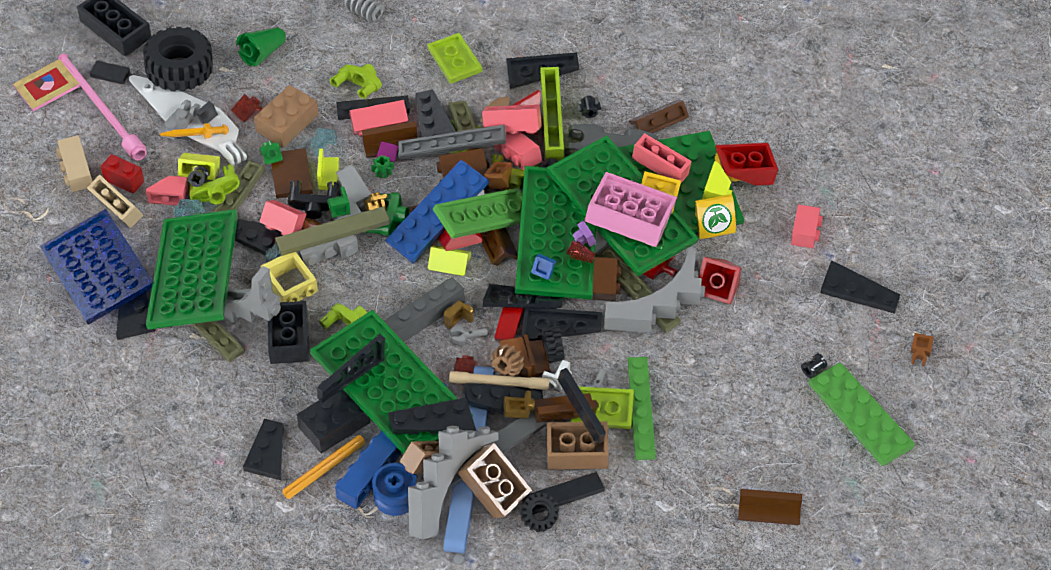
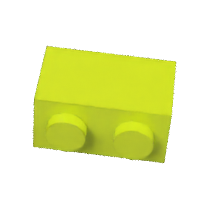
M183 153L178 158V176L188 177L195 167L203 166L209 172L207 180H215L220 172V156Z

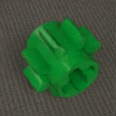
M381 155L373 159L371 171L375 172V177L386 178L392 175L394 162H390V157Z

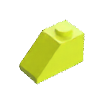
M714 161L702 199L732 194L733 190H729L731 181L716 161Z

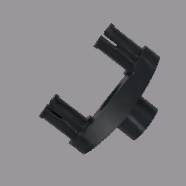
M291 180L287 203L292 208L304 210L307 218L318 219L322 216V211L330 210L327 199L338 197L339 183L334 182V188H332V182H328L327 195L301 194L302 182L297 180V186H295V180Z

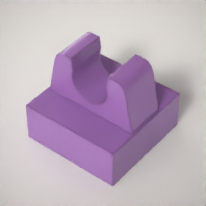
M582 221L577 224L579 230L573 234L577 245L581 246L588 243L591 247L596 244L595 238L586 223Z

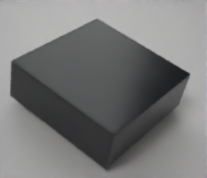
M210 101L196 111L202 124L209 123L218 115L214 104Z

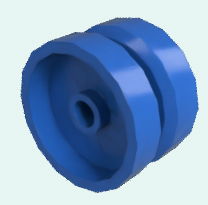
M389 463L380 467L372 479L374 503L377 508L384 514L391 516L408 513V487L416 485V475L407 472L405 466L401 463Z

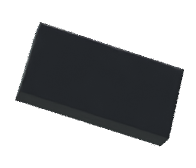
M96 60L90 71V77L124 84L130 73V68Z

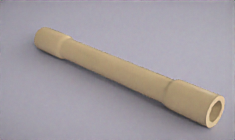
M450 371L449 383H472L548 390L549 378H525Z

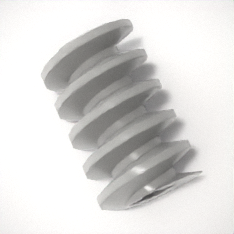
M345 0V8L357 14V16L362 17L369 23L376 22L384 12V5L379 4L378 1Z

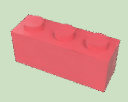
M404 100L350 110L349 114L354 135H359V137H362L361 130L408 122Z
M540 104L485 107L482 111L484 127L505 124L508 134H516L519 131L535 133L542 126Z
M520 131L516 134H508L506 132L507 143L493 145L496 151L502 153L506 159L511 160L515 166L520 167L523 171L525 166H534L542 162L539 146Z
M644 133L634 145L632 159L655 173L681 180V183L688 176L692 161Z

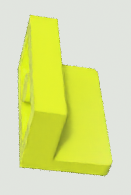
M319 148L318 188L319 190H327L328 182H332V188H334V182H337L336 172L339 171V157H324L323 148Z
M434 245L430 250L428 269L464 276L466 274L467 261L471 258V251L459 249L445 251L442 246Z

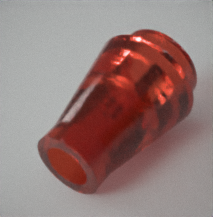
M572 240L566 254L572 259L591 264L596 253L589 250L579 241L575 242Z

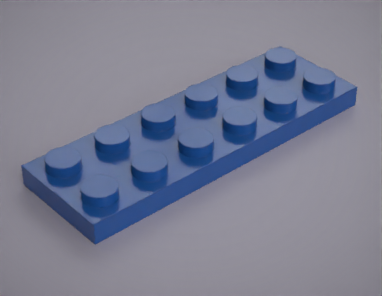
M460 160L385 240L386 243L414 264L446 230L433 211V207L436 204L477 196L489 184L488 179Z

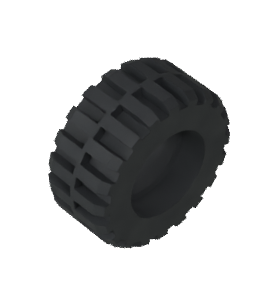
M176 26V28L169 27L164 31H158L156 35L153 34L145 43L143 49L145 73L148 79L157 87L160 86L161 89H169L174 92L176 90H180V92L186 89L192 90L197 85H202L212 73L211 43L205 35L197 30L193 31L189 27L182 28L181 26ZM173 58H186L182 60H170Z

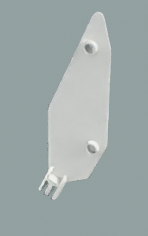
M136 75L129 77V81L165 121L180 108L184 100H190L191 107L195 103L201 107L207 103L182 91L180 92V90L174 92L169 89H161L160 86L157 87L148 78ZM214 106L218 115L209 124H211V127L225 124L228 126L229 132L226 135L224 133L212 134L211 138L206 139L203 135L187 137L219 151L234 166V164L240 163L241 160L245 161L247 159V155L236 144L239 129L220 108ZM197 115L186 129L203 128V124Z

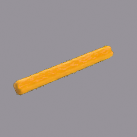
M361 435L355 436L282 490L283 495L287 499L295 496L365 445L364 438Z

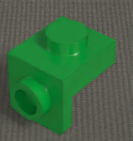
M273 141L262 143L263 147L259 148L260 156H263L266 165L283 160L279 143L273 144Z

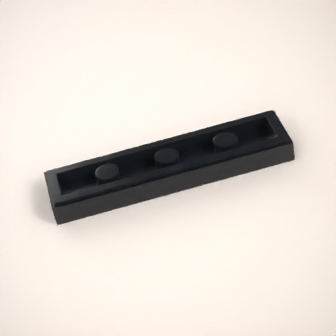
M567 368L560 370L558 382L596 445L602 443L606 431Z
M594 472L530 493L521 501L524 504L530 495H536V493L543 495L546 493L548 497H553V501H556L557 507L604 492V486L598 473ZM537 505L532 509V514L544 512L547 509L542 505Z

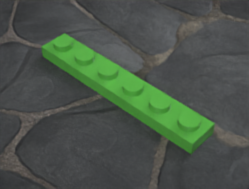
M628 357L629 388L634 389L632 426L635 460L655 459L656 454L647 357Z

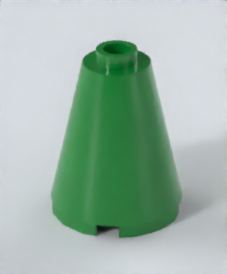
M279 27L242 33L236 40V46L239 45L240 48L238 51L239 56L248 66L253 65L256 67L285 43L286 34Z

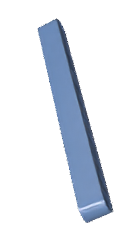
M475 366L473 374L495 375V368ZM469 405L476 430H478V427H486L489 411ZM463 480L453 487L444 539V552L465 554L475 494Z

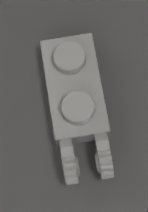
M184 100L180 108L158 129V134L176 129H186L194 120V117L197 115L196 111L201 106L195 103L191 107V101ZM167 137V138H170V139H172V140H175L177 137Z

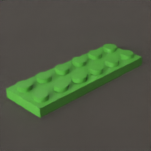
M519 188L436 204L433 207V211L453 239L520 224L523 194Z
M841 362L809 380V386L882 467L914 448L915 443Z

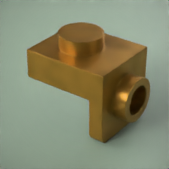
M373 193L369 195L370 198L364 201L366 211L384 206L387 212L384 199L388 198L387 194Z
M458 300L452 307L445 310L444 326L451 329L462 318L472 323L474 321L472 307Z
M526 391L525 398L505 397L503 402L505 417L529 418L530 411L534 410L535 404L534 398H531V391Z

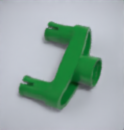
M399 192L386 193L388 198L384 199L385 205H388L386 213L390 224L365 231L367 234L375 233L382 236H390L398 224L402 223L410 214L409 208L402 206L401 194Z

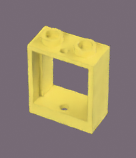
M296 252L280 256L261 265V268L265 266L270 269L272 290L274 294L279 296L280 302L300 301L318 292L317 280ZM298 268L306 281L284 291L275 278Z

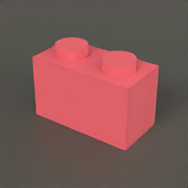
M270 200L265 203L260 223L265 224L267 229L279 230L282 235L301 231L306 213L279 201Z
M798 204L791 245L814 249V243L819 241L820 230H817V227H821L823 216H820V208Z

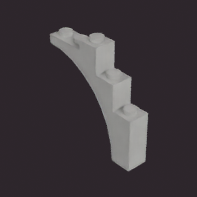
M352 165L337 171V182L339 183V188L345 187L351 214L340 216L336 220L366 211L364 201L370 198L369 195L371 193L355 167ZM354 235L299 251L300 258L306 266L314 265L336 254H339L341 259L359 252L358 242Z
M688 247L686 260L681 270L662 289L636 300L606 302L604 329L651 333V326L656 324V318L675 319L676 311H680V304L700 305V298H704L705 286H701L702 278H698V271L694 270L699 265V256H695L696 248Z
M262 266L252 278L250 289L237 290L228 288L224 319L235 323L238 318L242 317L252 322L256 317L260 316L270 321L273 316L279 313L281 308L279 296L273 293L270 269Z
M448 426L447 430L438 431L439 454H432L431 458L423 459L424 482H417L415 486L408 487L410 536L426 539L439 535V518L442 503L452 479L462 464L475 451L486 444L499 440L497 431L490 430V427H478L476 431L460 430L458 426Z

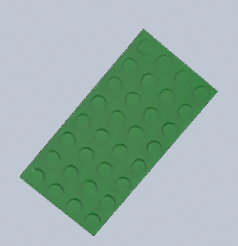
M607 135L547 167V173L585 217L589 203L606 172L639 184L643 180V175ZM674 210L673 214H670L657 247L593 225L637 277L698 242V237Z
M525 166L515 293L592 300L595 244L591 247L588 243L578 246L573 237V234L579 230L577 224L582 221L585 222L586 217L551 178L545 167ZM585 222L596 240V228L591 223ZM538 254L556 261L549 280L531 273Z
M236 209L163 220L146 319L148 330L224 320L238 219Z
M374 310L369 311L310 349V354L331 376L378 334H381L385 338L384 361L343 390L403 454L411 442L439 441L438 434H430V432L392 434L388 412L455 400L457 398Z

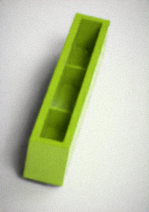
M559 67L541 68V95L545 161L547 158H554L560 161L564 159Z

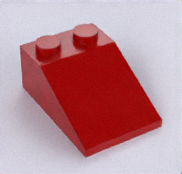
M769 143L716 145L715 148L720 163L727 176L755 186L774 184L778 167Z

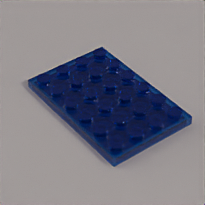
M106 209L40 246L88 325L152 289V284H154Z

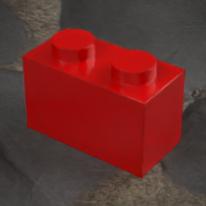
M113 154L100 166L103 178L107 182L132 194L144 183L141 167Z

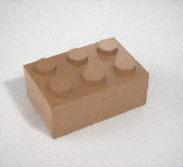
M288 85L254 117L256 132L274 143H279V146L284 148L319 115L317 100Z
M583 422L547 423L548 470L608 469V423L600 422L606 434L603 442L598 445L594 442Z
M495 443L483 446L457 471L458 475L494 519L505 517L532 491Z

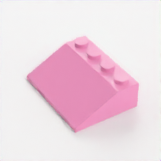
M606 172L589 203L585 222L657 247L677 197Z

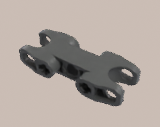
M574 124L569 126L568 137L581 142L565 144V156L573 154L569 150L578 151L606 135L617 147L636 144L644 133L655 140H658L659 136L638 129H627L624 135L604 133V129L600 125Z

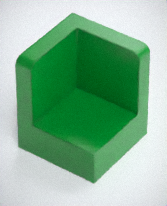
M344 186L340 187L341 196L327 199L332 218L351 214L350 203Z

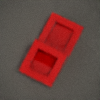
M503 307L494 337L495 340L503 341L516 337L523 308Z

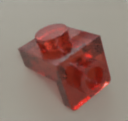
M244 94L231 111L245 123L256 109L261 111L263 108L259 105L261 102L256 97H249Z
M462 355V358L456 357L454 371L473 374L474 367L478 366V362L474 361V357Z

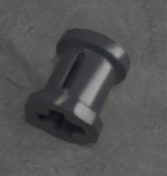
M203 166L195 167L188 176L189 183L194 187L203 185L209 176L207 168Z
M817 353L813 355L809 362H804L801 365V369L811 379L816 376L819 370L827 367V361L821 354Z

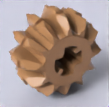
M505 344L495 349L490 357L492 360L490 365L495 367L494 372L498 371L499 376L514 377L523 368L524 364L522 361L524 357L519 355L520 351H516L515 346L510 347L508 344Z

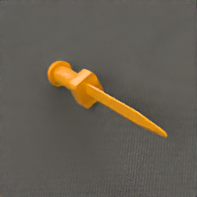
M206 123L203 124V128L176 129L160 133V136L182 137L203 135L206 139L211 138L212 134L224 133L226 135L229 132V128L225 124L211 127V124Z

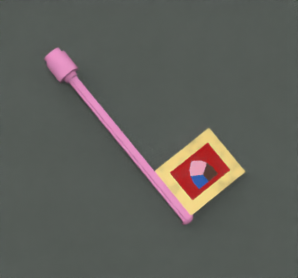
M67 54L59 55L58 60L13 83L15 89L33 112L81 86L123 139L122 147L127 154L136 161L142 160L146 156L145 145L135 134H128L71 63Z

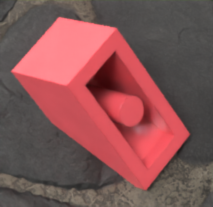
M168 176L146 189L148 203L185 206L189 185L187 177Z

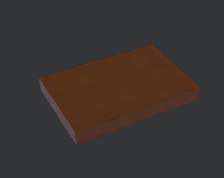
M306 148L281 151L283 160L271 163L276 199L288 197L291 180H295V186H297V180L302 182L301 194H313Z

